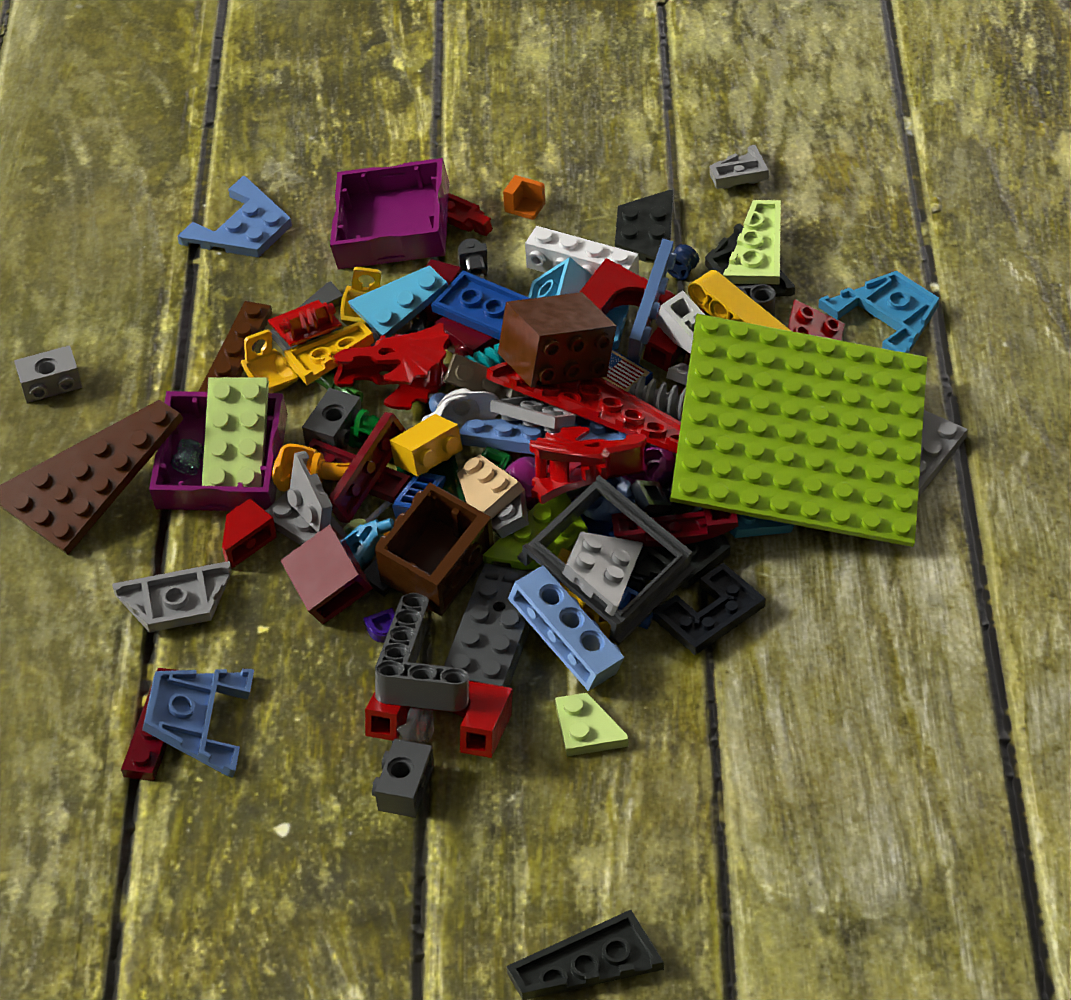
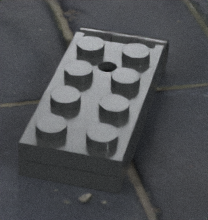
M490 563L484 564L444 664L445 667L460 668L467 671L469 681L504 687L510 686L531 625L508 600L515 581L532 571Z

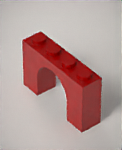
M606 258L580 292L606 315L611 309L622 305L640 307L648 280ZM668 290L665 291L664 295L660 294L658 300L660 307L663 303L674 297L675 294ZM658 326L646 345L643 359L668 372V368H671L684 349L674 344Z
M469 681L467 708L457 712L448 711L464 718L460 725V753L492 758L512 715L513 688ZM374 692L365 708V736L394 741V739L399 738L405 724L411 717L422 712L433 711L434 709L381 703L375 698Z

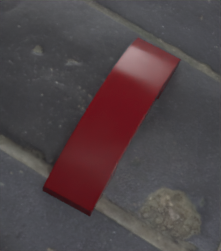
M703 508L704 511L651 517L683 545L708 540L738 527L737 514ZM623 512L611 515L614 537L639 541L643 543L642 546L664 547Z

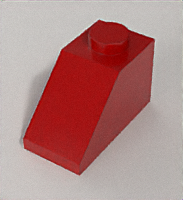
M248 499L241 505L236 506L226 515L222 550L225 562L230 561L231 569L277 537L273 517L252 499Z

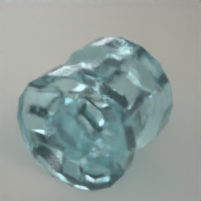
M181 439L176 447L178 452L171 459V466L180 473L195 475L200 469L199 461L204 457V446L192 439Z

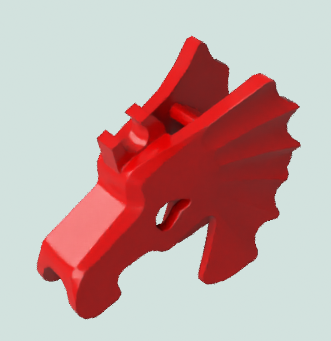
M438 323L415 333L395 334V336L386 338L385 335H381L374 346L343 349L334 355V362L338 364L334 383L338 387H352L353 382L356 380H370L377 385L399 384L400 386L384 399V405L392 409L410 410L412 404L416 401L427 403L430 394L437 393L438 389L446 386L443 380L448 368L443 364V359L446 358L444 347L449 343V334L444 332V324ZM382 371H388V372H389V373H387V374H385V375L379 374V373L382 372Z
M571 426L560 428L559 433L547 432L545 433V438L538 437L536 441L530 440V452L535 454L536 475L532 479V486H534L531 489L532 498L536 497L539 499L540 504H545L563 493L591 485L599 475L607 480L612 477L645 472L647 470V464H645L644 450L647 443L646 436L643 434L626 435V438L623 440L592 439L579 441L590 433V428Z

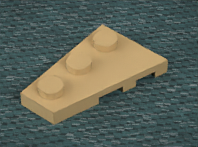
M481 454L468 460L464 468L457 473L466 502L491 516V519L525 490L518 480Z

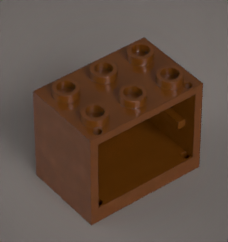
M582 292L507 301L498 354L531 388L607 377L616 325Z
M429 482L423 491L420 490L416 493L409 509L396 518L393 528L388 535L382 536L376 544L375 552L380 581L403 595L419 593L427 597L429 600L428 609L442 616L483 564V554L494 545L491 516Z

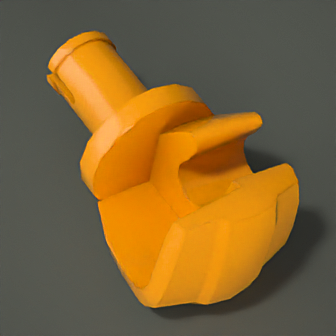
M289 443L282 446L273 466L272 479L279 491L289 490L294 453L306 451L309 456L306 467L310 475L317 474L321 483L324 480L339 481L351 463L325 462L323 454L317 452L316 449L305 445Z

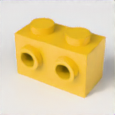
M437 414L430 416L390 439L395 466L415 476L427 473L429 469L443 461L449 460L453 455L463 450L458 424Z

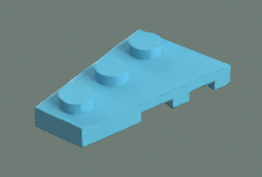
M429 265L351 299L348 303L379 336L385 335L386 338L391 337L431 304L449 285Z

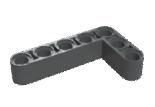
M419 593L406 594L400 599L375 666V698L381 703L453 712L464 710L467 708L469 701V674L467 671L454 667L416 663L428 630L429 600Z

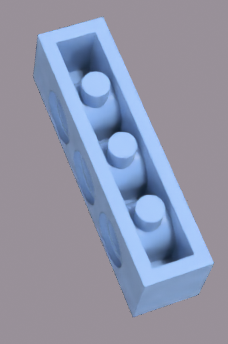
M544 565L515 581L508 600L587 691H590L617 673L624 659L618 646L604 635L599 625L590 619L582 610L578 601L568 594Z

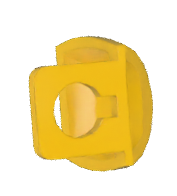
M364 267L354 268L352 286L346 287L341 301V322L349 326L362 321L369 329H372L350 307L348 301L379 288L382 274L380 270ZM369 275L373 277L374 282L369 284V288L362 287L363 283L359 280L360 276Z
M267 329L252 334L244 339L245 359L241 360L242 367L248 377H267L269 380L268 393L281 391L299 379L297 373L287 363L285 357L275 348L272 349V333L270 330ZM264 339L265 344L261 348V352L257 354L252 350V346L256 341Z

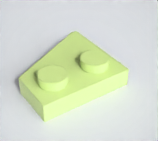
M588 693L555 698L567 757L629 747L627 734Z

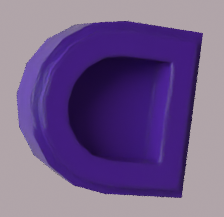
M393 608L363 618L364 625L373 640L385 642L395 615Z

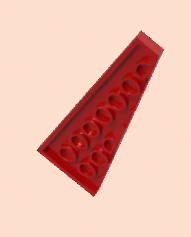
M507 362L487 368L486 379L624 434H643L646 436L647 443L677 454L681 422L602 377L531 388Z

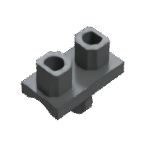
M476 239L462 241L458 247V260L461 271L464 270L484 279V275H488L486 243H480Z

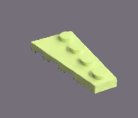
M781 200L752 201L744 221V228L738 236L736 248L732 252L728 268L725 269L723 274L733 284H780Z

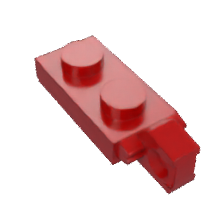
M448 193L447 223L468 232L474 230L476 233L487 236L493 230L491 218L484 215L485 213L480 210L479 205Z

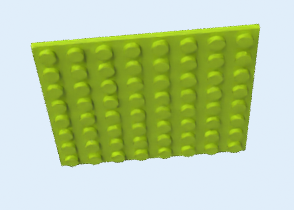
M696 314L670 501L914 547L927 357Z

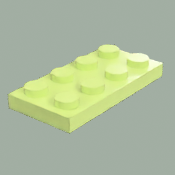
M208 377L202 486L237 487L238 482H242L244 487H263L260 467L264 466L269 392V380L267 377Z

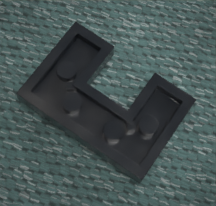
M722 563L700 578V587L715 599L714 602L697 613L678 595H675L653 610V619L689 651L697 655L766 606V598L726 564Z

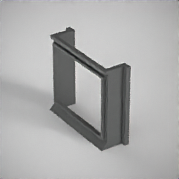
M600 475L596 478L595 482L530 543L523 545L522 552L517 556V559L526 567L533 560L541 566L544 565L558 581L611 625L610 638L618 645L695 570L690 565L692 551ZM601 496L605 497L676 556L622 610L617 608L614 616L605 612L607 604L596 594L593 598H589L578 585L565 577L562 572L566 564L547 549L561 533Z

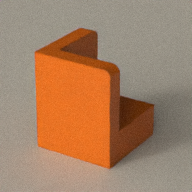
M515 175L503 191L504 210L510 214L534 220L546 204L544 183Z

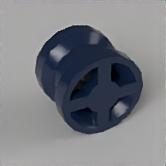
M680 244L673 251V253L677 254L673 270L668 269L667 272L676 279L684 280L690 275L691 270L698 265L700 258L692 247Z

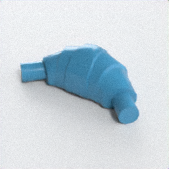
M392 518L380 522L376 519L366 524L358 525L344 538L362 570L375 556V547L379 539L384 536V533L392 530L394 525Z

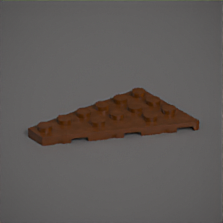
M157 400L1 484L0 507L62 552L69 555L184 418L178 411L161 400Z

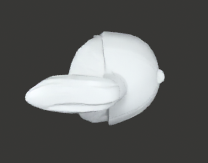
M466 388L454 390L445 395L438 404L436 411L424 416L422 421L437 414L458 424L460 431L467 420L495 419L498 414L490 412L491 400L499 398L491 392H472Z

